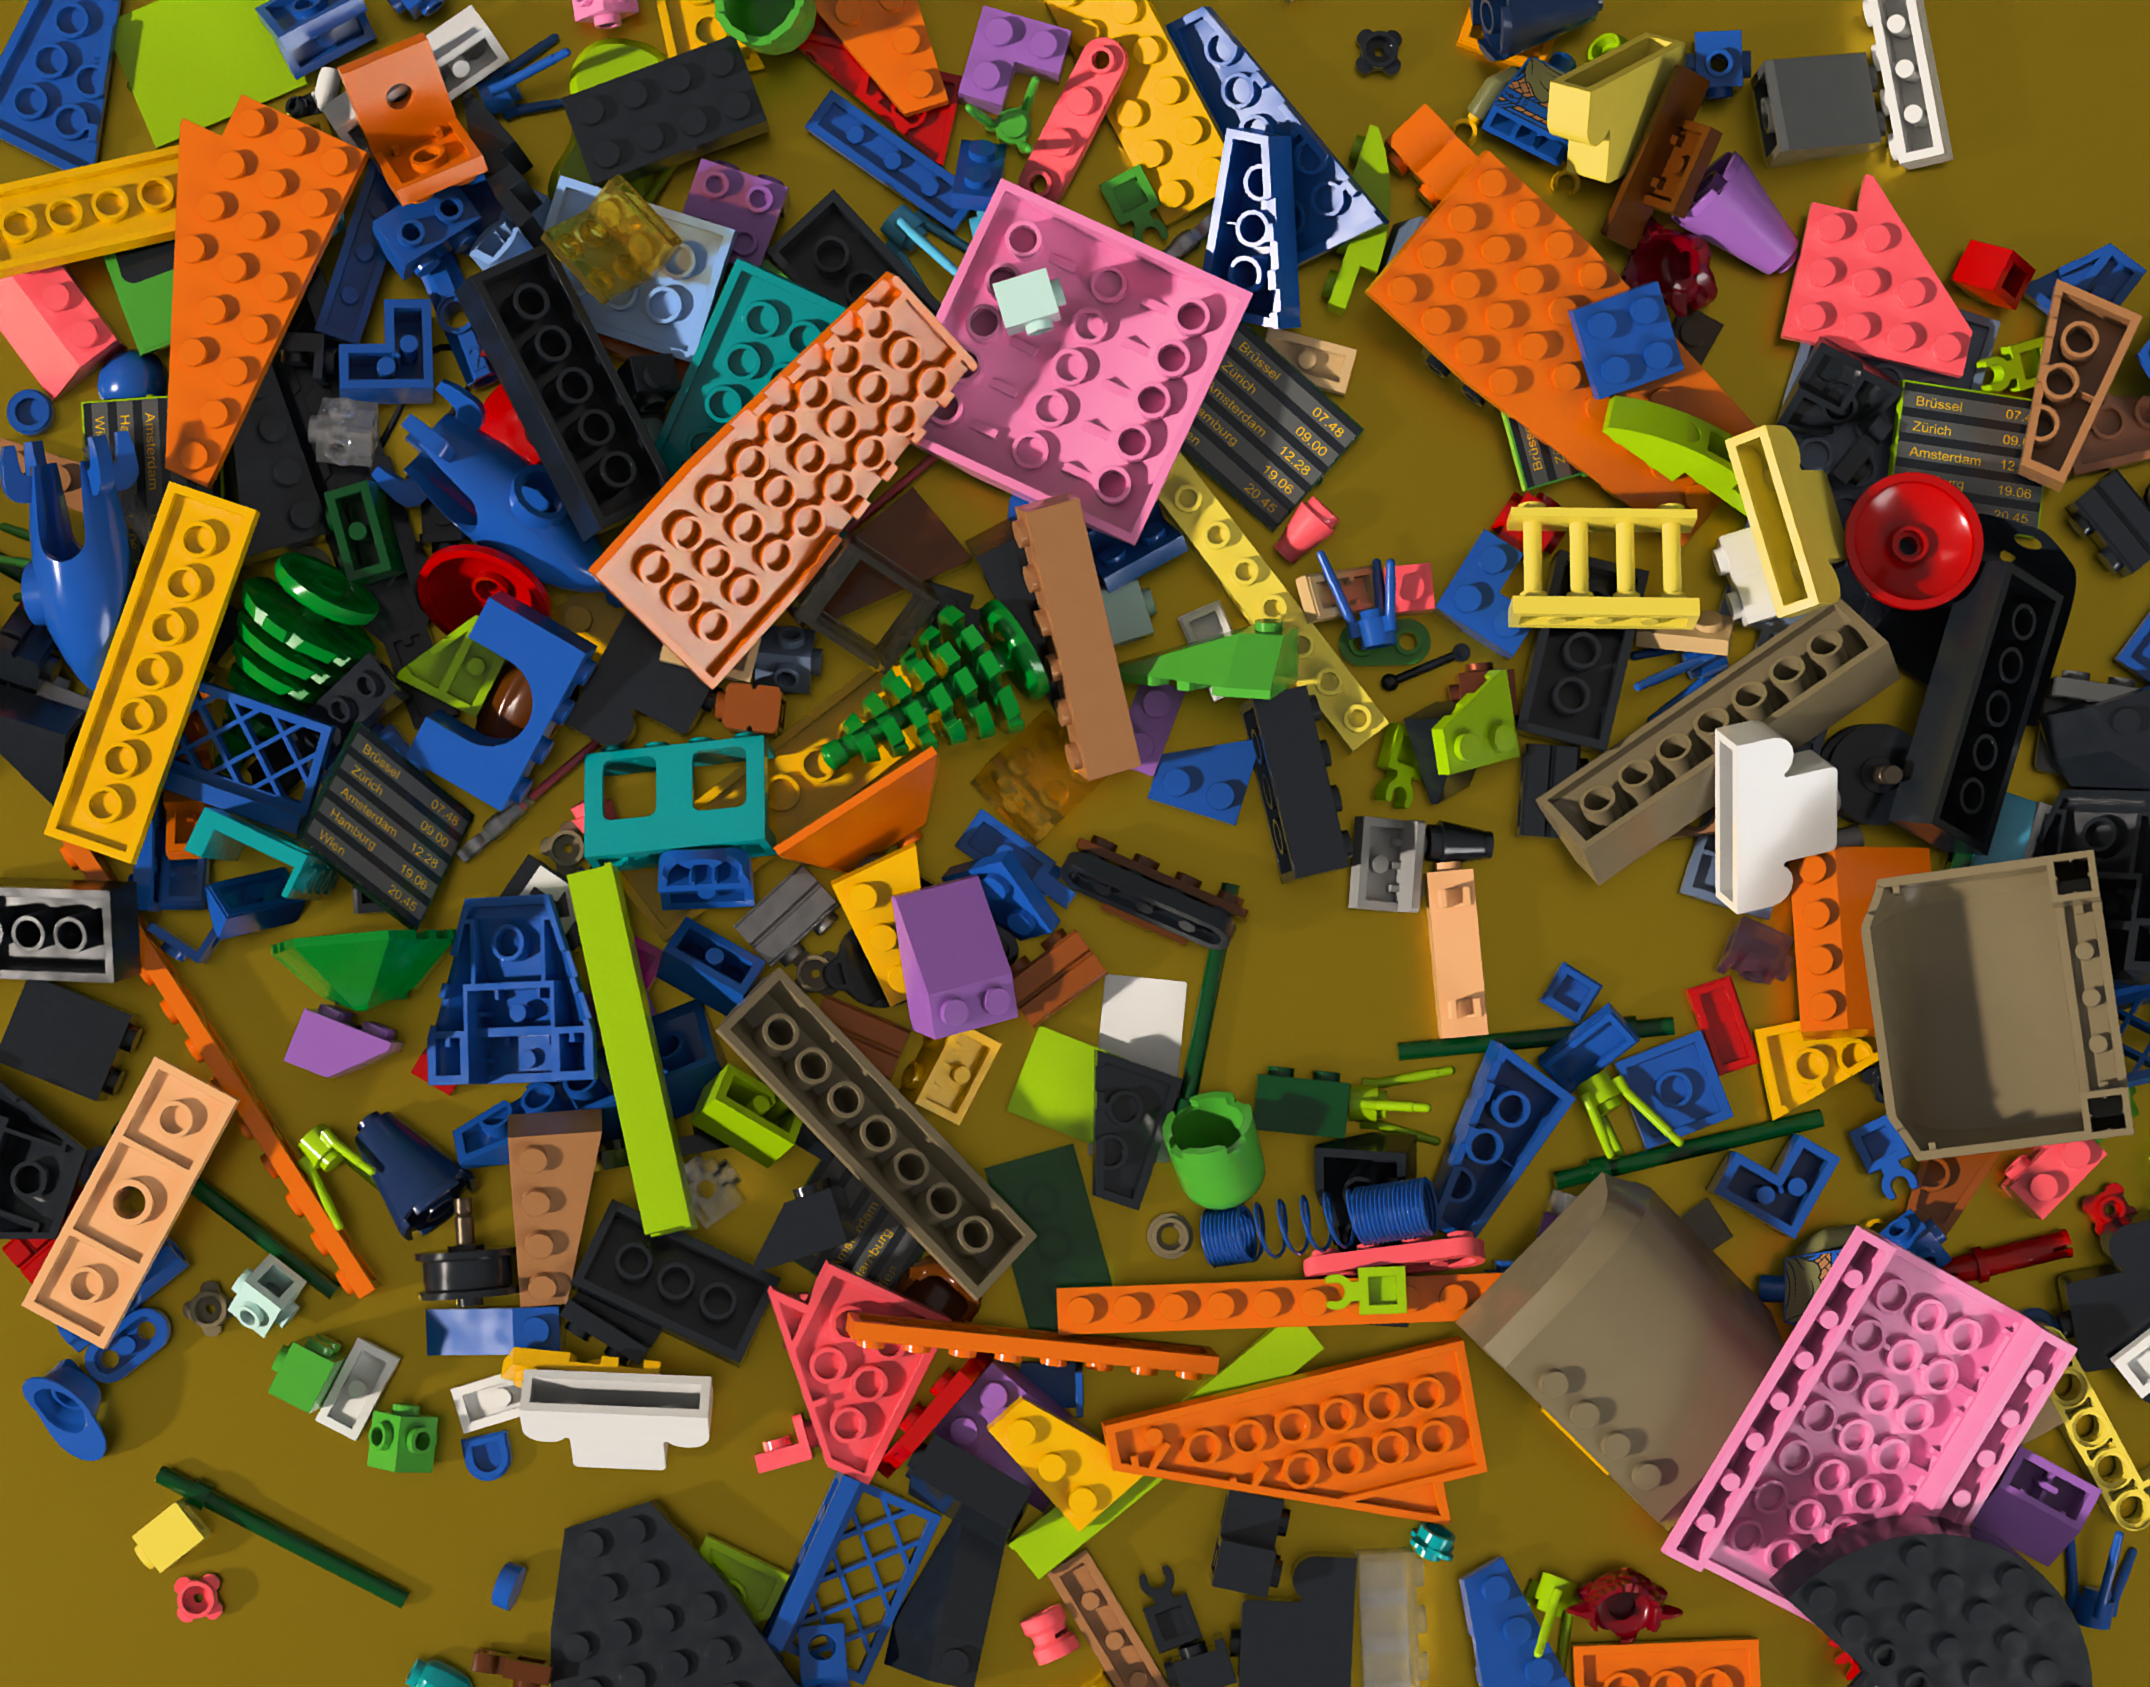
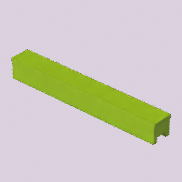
M608 862L604 863L605 866L566 876L645 1235H651L653 1238L686 1229L696 1230L698 1226L620 871L616 865Z
M1307 1326L1270 1328L1221 1367L1217 1375L1210 1376L1180 1402L1291 1376L1325 1348ZM1143 1476L1080 1532L1052 1504L1010 1538L1008 1546L1011 1550H1015L1038 1580H1040L1163 1479Z

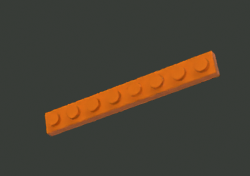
M848 1311L846 1322L848 1335L851 1340H857L856 1345L860 1347L884 1349L885 1343L903 1345V1350L918 1354H928L931 1348L949 1349L948 1354L960 1358H975L977 1352L993 1353L995 1359L1011 1363L1022 1362V1356L1040 1358L1041 1364L1053 1367H1066L1068 1361L1085 1362L1086 1368L1105 1372L1112 1371L1113 1365L1130 1367L1132 1373L1145 1376L1158 1375V1370L1175 1371V1376L1188 1380H1202L1203 1374L1217 1375L1220 1359L1216 1352L1208 1346L1086 1334L1058 1335V1332L852 1311Z

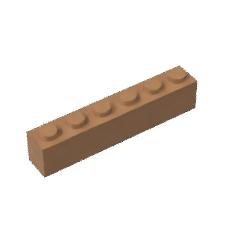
M1065 493L1017 506L1015 510L1018 520L1012 522V528L1018 547L1025 548L1028 565L1023 566V575L1028 591L1030 593L1035 592L1039 610L1033 612L1034 622L1039 636L1046 638L1049 655L1044 656V664L1049 680L1057 684L1060 699L1054 701V706L1060 725L1067 727L1070 743L1065 744L1068 764L1072 771L1077 770V773L1088 781L1140 767L1141 761L1080 498L1070 493Z

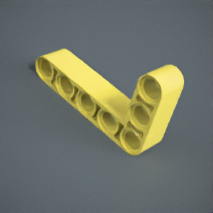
M2037 1322L2067 1341L2060 1330L2043 1322ZM2074 1355L2063 1373L2069 1374L2072 1378L2070 1392L2058 1397L2053 1389L2050 1394V1398L2064 1422L2058 1428L2087 1482L2102 1490L2097 1500L2109 1520L2128 1531L2143 1530L2150 1526V1466L2137 1472ZM2091 1414L2094 1420L2092 1432L2085 1437H2079L2076 1432L2078 1420L2084 1415ZM2113 1455L2116 1461L2114 1472L2108 1477L2101 1478L2098 1473L2099 1462L2104 1457ZM2135 1496L2138 1503L2135 1514L2128 1518H2122L2120 1514L2122 1501L2127 1497Z

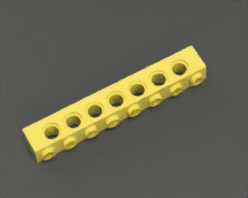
M1179 452L1157 499L1161 511L1175 529L1183 535L1185 542L1250 626L1255 625V620L1274 618L1283 620V626L1298 627V682L1295 685L1297 687L1306 685L1308 694H1315L1322 720L1350 755L1384 729L1389 722L1314 624H1307L1303 610L1183 454Z

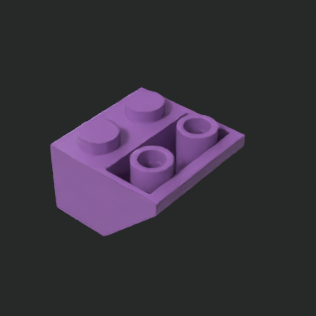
M320 1003L318 1009L304 1008L283 1061L326 1078L343 1077L402 1051L404 1042L394 1039L395 1029L374 1021L368 1022L363 1020L362 1025L351 1022L354 1013L331 1004L325 1005Z
M2019 1445L1971 1525L1986 1531L2007 1545L2049 1567L2081 1531L2102 1490Z

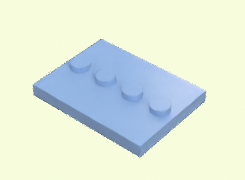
M560 175L543 230L552 241L550 243L597 334L660 354L672 353L673 358L691 363L713 313L738 232L722 225Z

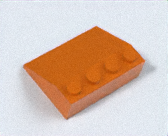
M1836 846L1830 852L1789 861V870L1793 877L1791 900L1800 1025L1803 1041L1875 1036L1861 926L1873 897L1877 880L1932 872L1930 848Z

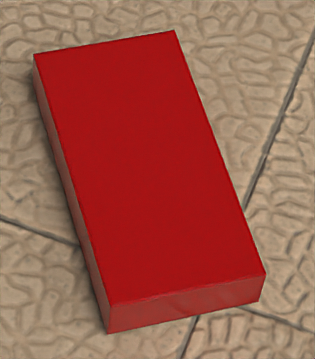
M1731 975L1685 990L1698 1029L1702 1032L1718 1076L1760 1063Z

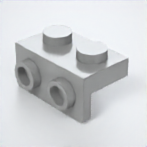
M1355 816L1348 908L1402 913L1419 912L1420 902L1424 895V883L1422 880L1423 856L1428 846L1425 821Z

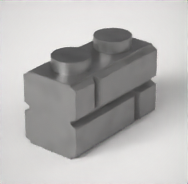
M800 864L734 925V928L768 965L774 967L780 962L784 967H787L805 950L800 944L804 938L813 930L818 936L822 935L839 919L834 911L840 904L803 864Z

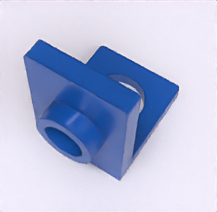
M150 922L146 928L147 931L164 941L160 947L164 952L181 962H184L189 957L197 963L206 964L222 941L217 937L214 927L200 948L159 922Z
M1040 1361L1021 1362L1022 1374L1063 1408H1076V1418H1083V1362L1068 1361L1066 1367L1047 1366L1041 1364Z
M836 1623L799 1627L800 1675L803 1686L851 1687L847 1670L844 1624ZM820 1636L829 1637L836 1644L835 1653L826 1660H817L809 1653L810 1643Z

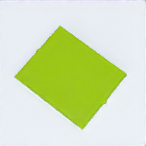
M157 0L119 17L114 50L127 78V88L133 92L157 149L179 141L180 123L183 118L208 129L231 118L242 94L265 105L309 86L305 76L297 80L293 77L273 36L262 24L255 10L256 7L270 0Z

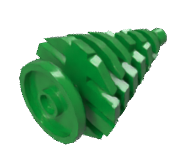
M286 552L278 558L274 567L276 580L279 584L270 577L255 576V579L250 577L244 581L241 594V602L244 607L238 613L236 625L238 626L239 635L234 639L232 654L236 656V662L230 668L227 683L235 688L233 691L304 715L313 704L326 694L368 653L376 654L373 651L376 649V646L360 626L368 624L376 617L379 605L376 598L367 588L360 584L349 583L337 567L305 554ZM226 701L224 713L229 717H227V720L223 718L222 726L237 719L229 702ZM242 706L245 714L252 711V709ZM260 713L249 719L260 744L279 734L270 715ZM284 720L287 728L289 729L290 722ZM240 725L221 734L233 758L252 748ZM220 753L215 759L216 767L224 763ZM246 759L236 764L239 771L242 770ZM228 769L222 771L223 773L230 775Z
M995 598L987 602L980 609L981 626L991 647L984 652L985 640L974 624L965 629V614L953 605L949 607L947 604L937 616L939 629L930 625L918 638L923 659L919 660L916 655L917 649L911 646L899 660L903 676H906L911 683V689L901 675L896 677L893 670L890 669L880 681L881 688L887 695V703L890 708L888 709L878 694H874L872 690L861 703L868 721L862 723L858 716L852 713L842 724L846 735L838 740L835 738L821 748V754L825 763L833 770H837L848 764L849 760L857 755L865 764L880 761V753L876 746L880 743L892 758L909 755V747L905 742L902 730H904L916 748L920 747L922 752L931 746L937 749L939 747L938 741L930 730L929 723L939 737L944 735L949 746L963 744L967 741L964 728L966 724L971 726L970 735L977 740L994 737L996 735L995 726L1005 734L1024 731L1025 724L1020 717L1021 711L1011 685L1008 684L1004 688L1001 686L1002 673L1005 672L1012 683L1024 696L1034 701L1049 694L1050 686L1044 667L1034 647L1012 613L1002 602ZM941 635H942V638H943V640H944V644H943V645H942V643L940 642V637H941ZM992 712L995 713L994 721L991 716Z

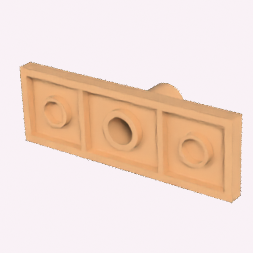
M155 1056L21 1306L102 1349H107L240 1099L165 1059ZM136 1188L145 1197L146 1204L143 1212H137L132 1204V1195Z

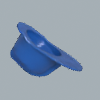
M69 1358L61 1360L43 1377H32L25 1380L22 1386L24 1397L37 1412L59 1446L81 1460L96 1461L101 1459L107 1450V1441L101 1426L95 1418L102 1396L96 1382Z

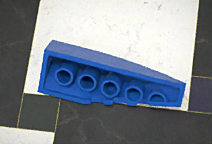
M696 999L652 1016L674 1120L694 1112L703 1087L728 1064L705 1005ZM604 1047L597 1050V1080L530 1083L526 1086L527 1090L523 1093L522 1097L510 1104L503 1100L452 1131L460 1167L462 1169L510 1164L508 1115L601 1108L602 1135L600 1145L604 1141L624 1138Z

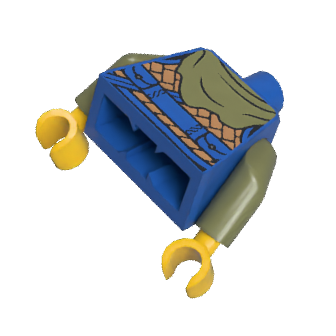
M1554 52L1548 63L1536 57H1530L1521 68L1510 66L1488 77L1467 107L1469 111L1467 117L1456 120L1450 129L1456 134L1459 127L1463 125L1470 126L1473 134L1467 140L1466 145L1471 147L1478 139L1477 125L1480 120H1483L1485 122L1481 127L1482 129L1558 167L1562 161H1565L1564 170L1558 171L1553 175L1550 186L1554 192L1558 186L1559 178L1562 175H1568L1573 181V187L1568 197L1573 196L1578 192L1581 182L1578 175L1569 173L1566 169L1569 140L1553 136L1549 133L1547 115L1550 81L1575 69L1577 65L1575 59L1567 53Z
M1874 1218L1863 1221L1859 1226L1870 1229L1873 1224L1885 1222L1882 1219ZM1857 1224L1824 1228L1799 1243L1796 1255L1785 1257L1784 1275H1761L1759 1281L1760 1300L1762 1302L1784 1303L1785 1323L1796 1326Z

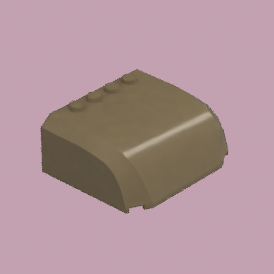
M2094 849L1877 880L1873 897L1861 926V936L1887 1118L1917 1161L2135 1135Z
M1601 1172L1455 1322L1487 1355L1512 1376L1609 1473V1476L1667 1531L1681 1517L1784 1346L1771 1310L1652 1188L1637 1182L1632 1183L1604 1172Z

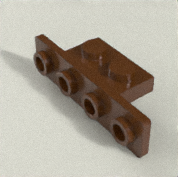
M1679 64L1674 66L1602 226L1601 234L1628 249L1635 250L1653 209L1685 219L1723 133L1710 126L1694 122V118L1710 85L1708 79Z
M1093 835L1090 842L1080 837L1076 844L1078 851L1088 850L1094 852L1108 863L1122 869L1136 870L1152 882L1164 887L1177 888L1183 891L1189 898L1208 906H1219L1225 909L1231 917L1247 923L1250 913L1249 910L1242 907L1245 900L1221 889H1219L1217 896L1200 889L1202 881L1179 871L1176 872L1174 878L1157 871L1160 863L1138 853L1134 854L1132 860L1115 852L1118 845L1099 836ZM1103 903L1101 907L1103 912L1184 947L1189 942L1184 937Z

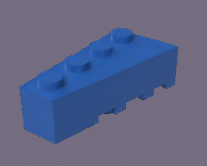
M1227 128L1203 270L1253 293V297L1241 321L1274 329L1301 327L1291 136L1254 128Z
M1492 1039L1432 1184L1439 1209L1438 1229L1445 1234L1453 1231H1471L1474 1233V1238L1479 1235L1576 1099L1509 1048Z

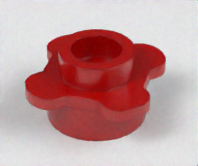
M2108 1183L2103 1192H2099L2094 1196L2088 1195L2082 1202V1209L2095 1224V1231L2098 1235L2101 1234L2104 1225L2114 1218L2137 1213L2133 1206L2128 1205L2123 1196L2124 1188L2118 1183ZM2108 1205L2113 1207L2112 1214L2106 1213L2105 1209Z

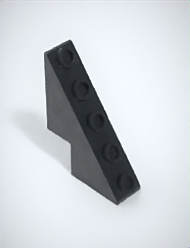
M368 653L304 715L337 726L327 758L329 760L332 756L343 750L355 726L360 729L362 725L366 730H369L371 725L407 700L410 695L384 660L372 653ZM305 727L291 734L303 758L316 752L321 734ZM283 739L272 744L265 751L275 773L294 763ZM258 759L247 768L252 776L253 785L267 778ZM313 760L306 764L309 771L311 769ZM298 768L278 778L287 796L305 783ZM270 783L262 787L274 791Z
M0 684V754L54 806L83 725L84 710Z

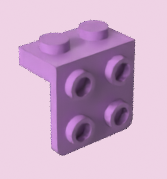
M701 158L682 213L734 229L738 232L728 262L729 265L734 266L739 256L762 267L779 217L785 218L790 204L789 187L784 186L783 182L768 175L759 174L757 177L742 172L739 167L726 161L715 160L712 162Z

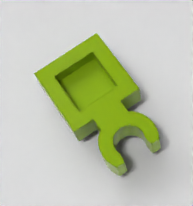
M2044 336L2001 347L2002 357L1995 356L1978 360L1975 363L1976 368L1990 367L1994 372L1993 381L1990 384L1981 386V390L1983 392H1997L2004 390L2009 385L2010 392H2016L2035 387Z
M1389 723L1377 767L1387 771L1385 778L1376 786L1375 800L1390 802L1393 791H1395L1393 807L1396 809H1409L1413 801L1411 781H1423L1406 725Z
M1405 1266L1357 1267L1358 1281H1350L1347 1277L1340 1274H1331L1325 1277V1283H1339L1344 1289V1295L1340 1300L1326 1301V1307L1329 1309L1340 1310L1347 1307L1352 1301H1358L1359 1315L1407 1313Z

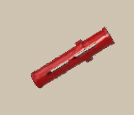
M2060 1229L2057 1232L1983 1250L1980 1246L1970 1248L1967 1254L1951 1257L1952 1261L1942 1269L1965 1282L1977 1280L1981 1284L1989 1282L1990 1276L2063 1258H2072L2073 1248H2068L2067 1246L2072 1244L2068 1231Z

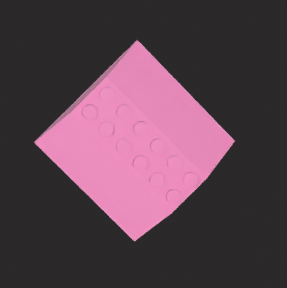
M1001 178L936 315L939 322L977 362L978 366L974 372L967 369L951 390L955 397L946 408L939 405L922 427L927 431L917 445L912 442L910 444L975 478L1029 503L1065 493L1079 497L1086 527L1135 546L1253 297V293ZM1046 267L1050 280L1059 278L1067 305L1058 307L1062 320L1053 322L1054 329L1040 335L1027 336V332L1024 331L1008 336L992 284Z

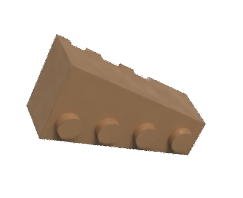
M2059 279L2056 280L2021 454L2019 475L2057 492H2061L2143 317L2142 315Z
M601 1108L508 1115V1149L520 1307L562 1305L568 1302L602 1135Z

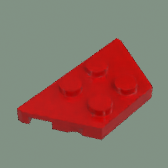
M977 1352L976 1357L968 1358L956 1373L950 1367L945 1370L929 1390L935 1396L930 1403L924 1407L918 1402L900 1422L898 1427L904 1433L884 1454L877 1468L884 1477L888 1479L918 1448L992 1361L993 1353Z

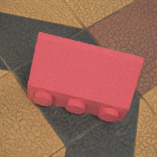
M66 264L0 279V331L53 402L62 398L101 369L114 354L125 351L128 348Z

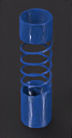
M1426 1176L1418 1179L1398 1180L1391 1183L1355 1187L1353 1191L1351 1188H1348L1346 1191V1203L1352 1224V1233L1349 1243L1344 1245L1340 1242L1334 1231L1333 1204L1330 1194L1326 1191L1323 1194V1208L1329 1228V1236L1326 1246L1320 1248L1311 1235L1309 1203L1306 1196L1302 1195L1299 1204L1306 1232V1240L1301 1251H1296L1288 1239L1287 1210L1284 1201L1279 1198L1276 1208L1283 1243L1281 1251L1276 1255L1269 1250L1265 1242L1264 1213L1258 1201L1255 1202L1253 1208L1254 1220L1249 1208L1244 1204L1225 1210L1206 1209L1201 1216L1200 1222L1202 1247L1208 1263L1216 1268L1256 1262L1260 1258L1263 1248L1274 1259L1282 1256L1286 1245L1294 1254L1300 1256L1306 1251L1309 1241L1316 1250L1322 1253L1327 1251L1332 1242V1237L1343 1249L1351 1246L1355 1239V1234L1364 1246L1397 1242L1399 1240L1406 1241L1413 1238H1425L1426 1236L1433 1237L1437 1234L1439 1228L1437 1197L1431 1181ZM1256 1230H1257V1233H1258V1236H1259V1239H1260V1247H1259L1258 1254H1257V1234H1256Z

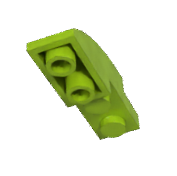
M1370 124L1366 137L1357 134L1348 161L1357 163L1352 177L1389 220L1391 196L1386 150L1379 127ZM1389 224L1337 248L1336 252L1343 254L1344 258L1339 272L1330 269L1321 294L1330 298L1326 311L1341 316L1344 315L1357 274L1373 279L1376 278L1385 248Z
M1617 395L1609 400L1602 432L1608 435L1615 443L1625 447L1646 462L1649 467L1657 470L1672 482L1682 474H1688L1695 482L1706 487L1727 502L1733 509L1747 516L1725 440L1734 436L1702 419L1665 405Z

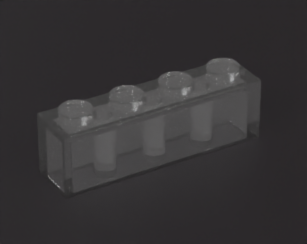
M1411 1547L1356 1549L1362 1687H1421L1420 1680H1428L1429 1678L1427 1651L1419 1652L1418 1633H1426L1425 1605H1417L1416 1587L1424 1586L1423 1559L1415 1558V1553Z

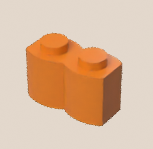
M1426 104L1421 106L1384 143V147L1388 152L1386 156L1390 167L1401 177L1408 173L1420 185L1415 191L1433 210L1478 158Z

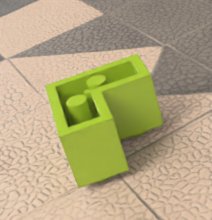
M730 1063L703 1087L690 1123L766 1168H769L794 1146L803 1123L757 1074L754 1078Z

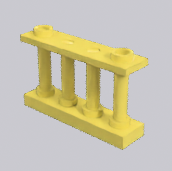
M1536 501L1523 502L1518 507H1511L1507 519V531H1523L1524 591L1519 596H1512L1508 608V627L1694 630L1700 617V598H1687V594L1682 592L1681 533L1692 532L1698 518L1697 509H1685L1684 505L1678 503L1662 504L1657 509L1546 507V504ZM1542 531H1569L1571 592H1568L1566 596H1548L1547 592L1543 591ZM1588 532H1616L1617 592L1612 597H1594V593L1589 591ZM1634 532L1662 533L1663 593L1659 597H1641L1640 593L1636 592Z

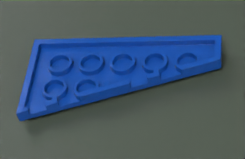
M29 0L0 56V140L61 170L97 163L121 0Z
M1203 6L1166 25L1171 39L1224 137L1227 128H1254L1291 136L1298 266L1390 223L1211 6Z
M1497 1556L1459 1579L1468 1633L1472 1636L1477 1665L1474 1667L1477 1683L1481 1687H1572L1548 1642L1542 1657L1536 1658L1534 1656L1541 1628L1503 1557Z

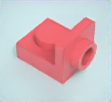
M803 1411L792 1415L798 1438L797 1442L791 1443L789 1435L762 1442L764 1451L757 1452L754 1455L759 1474L807 1461L815 1457L814 1447H818L819 1443L811 1420L806 1421Z

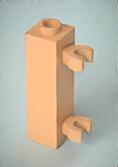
M1461 861L1434 863V872L1424 874L1439 1039L1488 1035L1473 869H1462Z

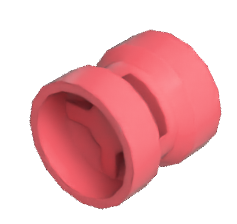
M1061 1603L1046 1607L1020 1621L1025 1636L1033 1640L1035 1645L1033 1654L1038 1665L1055 1661L1080 1647L1075 1633L1069 1631L1065 1624L1067 1615Z

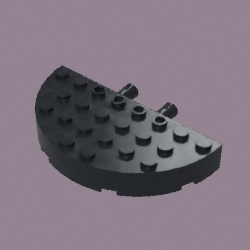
M1900 1515L1872 1519L1848 1526L1843 1529V1534L1833 1537L1822 1544L1818 1541L1789 1560L1769 1579L1788 1601L1860 1664L1858 1668L1861 1671L1846 1687H2093L2088 1650L2081 1629L2060 1593L2037 1569L2010 1546L1976 1527L1972 1528L1954 1523L1950 1519L1925 1515Z

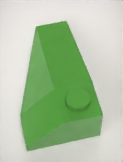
M1257 619L1255 620V625L1124 661L1118 664L1122 682L1147 686L1169 684L1170 680H1176L1177 690L1190 692L1195 689L1212 687V695L1271 700L1298 682V627L1283 626V620Z

